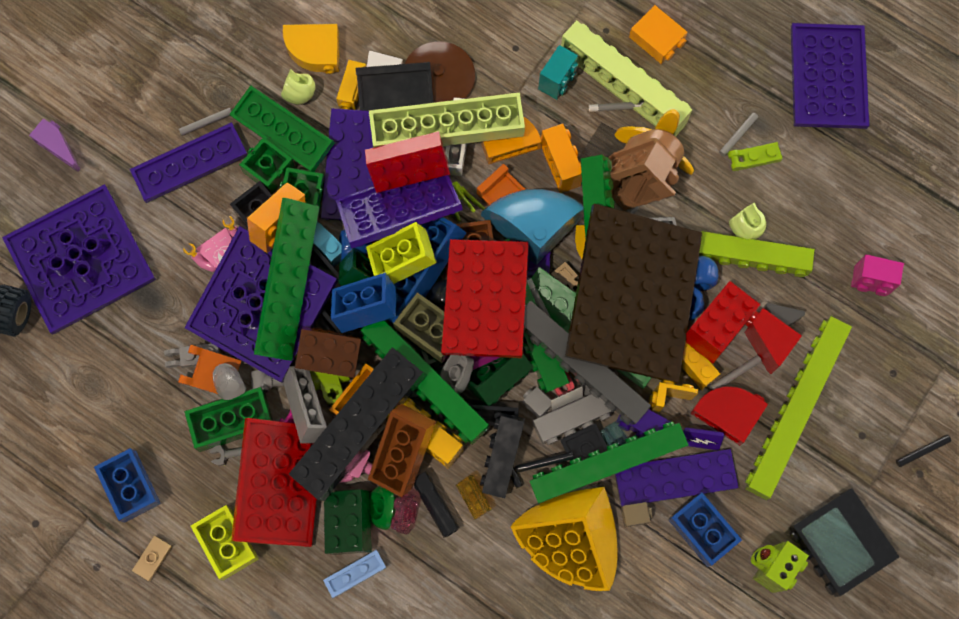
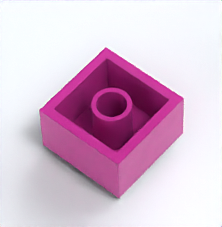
M865 255L854 266L851 287L857 288L861 292L872 291L876 292V295L887 296L901 285L904 263Z

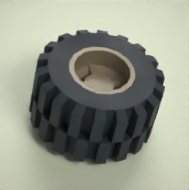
M3 284L0 285V334L16 337L28 322L31 312V295L28 290Z

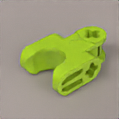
M310 371L315 391L322 389L325 401L332 407L343 393L341 383L350 381V378ZM332 393H336V399H332Z

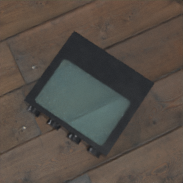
M852 488L841 493L840 496L797 524L789 527L791 538L794 542L800 544L803 552L809 555L807 560H810L814 565V572L819 578L822 577L826 583V590L830 595H834V597L842 596L899 558L893 546Z

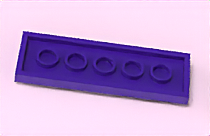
M231 122L131 168L130 171L145 203L245 158L248 154Z
M731 449L645 462L615 474L621 507L739 488Z

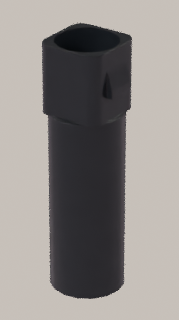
M427 471L419 474L414 483L415 490L419 492L420 498L443 538H446L458 531L460 527Z

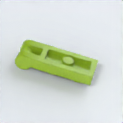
M778 142L742 150H732L727 153L728 158L732 161V171L781 162L783 159ZM742 157L743 162H739L738 158Z

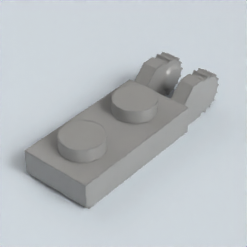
M212 343L195 345L220 354L219 347ZM190 346L168 349L164 351V355L168 357L180 355V361H168L165 363V367L196 366L199 356L188 353Z

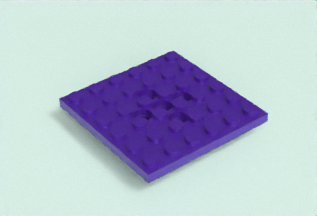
M105 184L2 237L52 335L156 280ZM97 244L96 248L91 250V246ZM79 253V256L74 259V255ZM62 262L61 266L57 268V264ZM88 268V271L82 275V271Z
M239 226L190 316L185 329L283 383L289 367L293 366L297 358L302 327H314L338 279L309 264L292 361L254 355L265 295L264 286L268 279L273 248L268 253L264 252L250 242L249 231ZM244 290V296L240 298V291ZM260 298L261 303L256 307L255 302ZM250 315L251 322L247 325L246 319Z

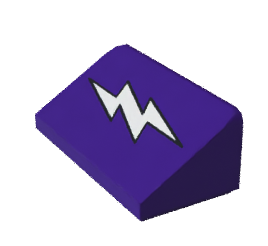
M687 427L683 429L689 447L710 450L720 449L724 437L723 432Z

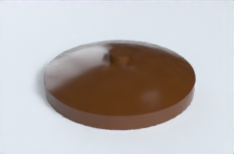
M430 42L415 49L407 58L405 64L430 62L434 103L453 101L454 98L467 99L470 96L475 84V68L469 55L460 47L448 42Z

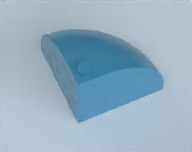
M530 189L517 191L497 199L481 212V216L485 220H491V225L506 239L516 242H529L528 259L537 265L584 217V208L580 202L565 194L545 189Z

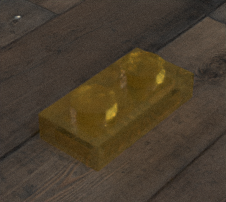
M473 475L466 477L456 484L474 520L492 510Z

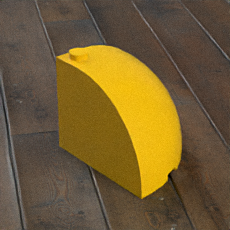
M605 487L578 490L546 500L523 513L511 525L513 534L521 548H525L531 555V560L544 572L570 586L575 584L584 587L585 590L610 591L616 574L618 549L614 517Z

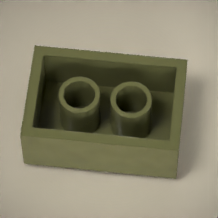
M416 293L393 323L395 330L441 363L448 356L441 353L444 311L419 293Z

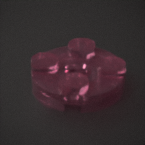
M407 493L404 497H397L394 501V509L396 511L391 528L396 530L397 533L409 534L412 530L409 526L410 523H415L418 508L417 501H413V498L416 497L414 494Z

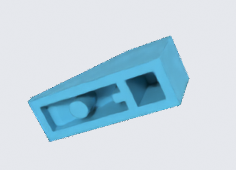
M317 221L313 244L329 263L335 267L341 262L342 245Z

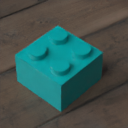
M559 45L540 73L538 90L556 100L560 95L563 96L568 88V82L573 81L577 75L578 55Z

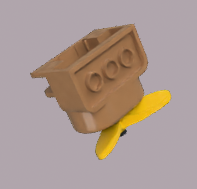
M672 109L664 113L653 130L645 127L628 126L620 127L614 134L619 141L626 143L624 149L614 152L608 157L612 163V171H610L613 181L612 198L623 210L660 201L663 198L675 195L676 192L670 186L676 184L679 180L677 167L689 175L693 174L694 169L684 156L682 143L673 135L680 120V114L677 110Z

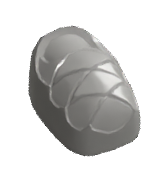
M450 355L441 371L440 377L457 394H461L470 380L474 360L469 356Z
M227 363L215 367L213 383L216 392L222 399L231 400L245 393V383L235 367Z

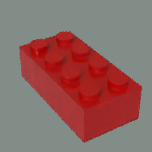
M439 131L365 150L366 165L376 193L450 175L448 160Z
M729 281L688 330L685 342L711 363H714L761 304Z

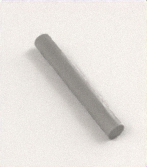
M230 107L179 128L181 136L230 116Z
M753 112L719 151L721 156L724 157L758 118L756 113Z
M757 355L710 385L711 390L725 386L761 363V358Z

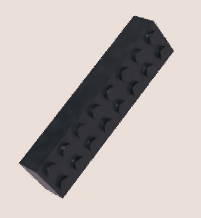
M392 347L295 465L289 475L316 499L325 501L385 428L390 412L400 404H404L427 375Z

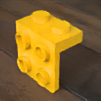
M662 381V383L659 382L652 395L649 396L648 403L651 405V411L658 414L664 408L666 396L692 400L698 394V389H694V386L689 384L678 386L674 385V382Z

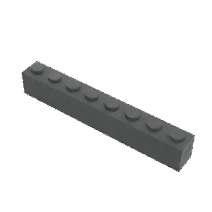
M532 301L525 306L524 332L530 336V341L536 346L540 345L545 349L544 353L548 357L558 360L560 362L559 366L564 371H570L574 374V379L579 384H585L589 387V392L594 397H600L605 401L604 405L612 412L615 410L621 415L619 418L625 424H636L651 405L609 368L565 357L569 334Z

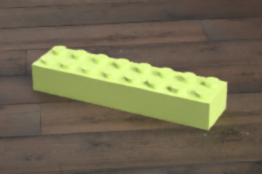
M576 20L563 34L561 46L578 55V67L623 102H632L637 105L640 101H644L641 107H633V110L655 127L663 114L672 109L677 110L680 114L679 124L673 135L676 137L686 126L692 112L689 104L679 100L672 91L662 87L658 80L652 79L642 68L632 64L628 57H623L615 47L605 43L602 37L592 33L585 24H581Z
M520 93L369 111L373 148L438 131L443 146L523 137L525 132Z

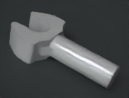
M221 445L215 446L210 450V453H221V457L211 462L218 466H224L228 458L241 456L242 448L225 450Z

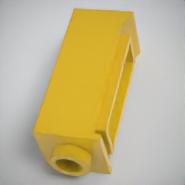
M348 60L336 98L337 104L341 109L356 110L359 100L356 68L367 67L365 63Z

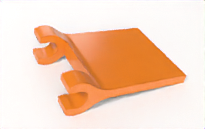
M190 345L188 353L197 355L199 358L192 378L180 375L178 382L218 394L213 383L215 367L227 363L238 371L241 360Z

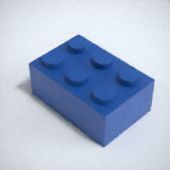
M386 272L332 289L331 320L341 333L396 317V286Z
M130 448L94 467L119 521L126 523L161 504L135 450Z
M703 493L697 495L668 519L707 567L712 566L742 541Z

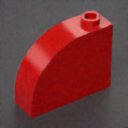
M721 387L704 395L694 406L690 414L716 431L723 432L725 437L740 446L745 442L768 404L758 394L753 395L738 387Z

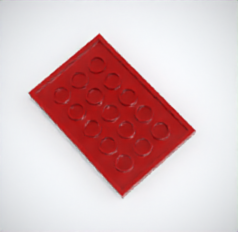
M450 239L442 355L522 358L529 242Z
M245 418L231 541L312 547L317 499L293 479L289 473L313 443H300L295 423Z

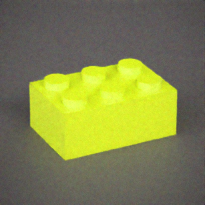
M417 222L366 247L374 276L386 272L394 284L436 264L427 230Z
M227 505L191 525L195 536L220 580L229 578L259 560L250 542L231 541L234 513L231 507Z

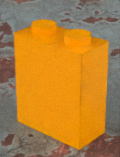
M654 5L631 28L629 38L662 64L665 60L669 61L673 57L674 51L677 48L681 49L687 41L686 36L688 32Z

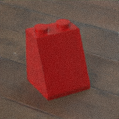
M764 308L759 313L755 311L745 324L748 328L744 333L770 374L781 366L802 337V335Z

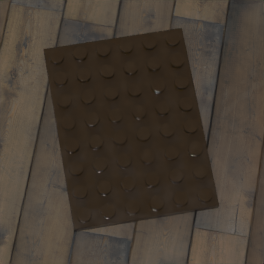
M593 204L590 212L565 357L663 381L679 383L702 232Z

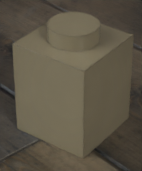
M647 502L621 507L624 528L650 523L652 510L650 506L647 507Z

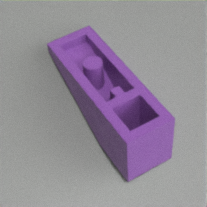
M43 118L29 136L35 143L78 172L80 167L64 135L59 130L60 126L52 120L48 122Z

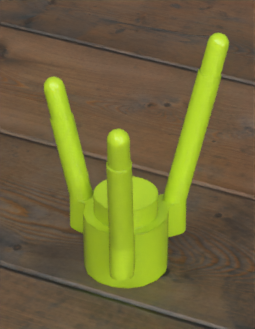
M457 181L452 183L459 200L462 199L472 212H475V209L466 199L465 195L481 210L485 209L464 186H461ZM456 212V213H455L456 219H457L458 222H460L461 219H460L459 213Z

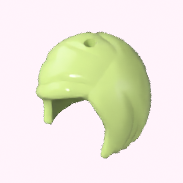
M290 69L281 96L292 104H305L314 95L315 82L310 75L298 74Z
M752 203L729 220V225L737 237L755 240L764 233L766 219L764 214L758 210L756 204Z

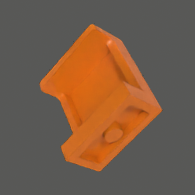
M502 164L477 187V195L488 206L505 195L526 190L508 173L509 168L505 164Z

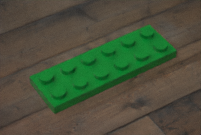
M251 85L229 114L261 138H266L310 172H315L335 144L333 140Z

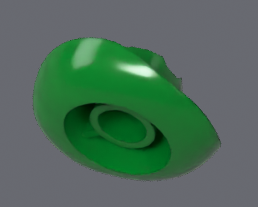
M377 486L370 493L371 522L377 528L387 530L390 528L392 517H395L398 513L397 506L399 503L394 497V493L381 486Z

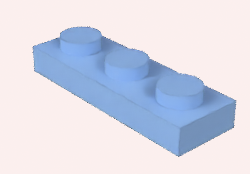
M375 550L323 581L332 598H335L386 569V566L378 551Z

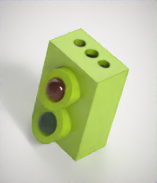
M789 541L774 546L766 545L758 548L751 557V563L758 568L753 580L772 593L791 590L797 582L795 577L798 572L802 573L808 565L806 560L809 555Z

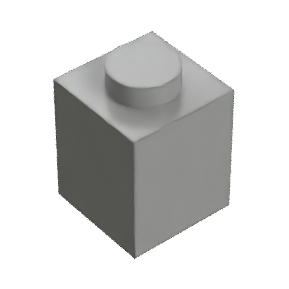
M538 387L534 390L530 388L523 395L525 398L523 405L537 418L544 416L552 408L551 399Z

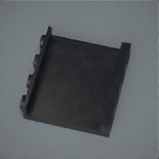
M430 62L356 68L359 105L362 111L434 103Z

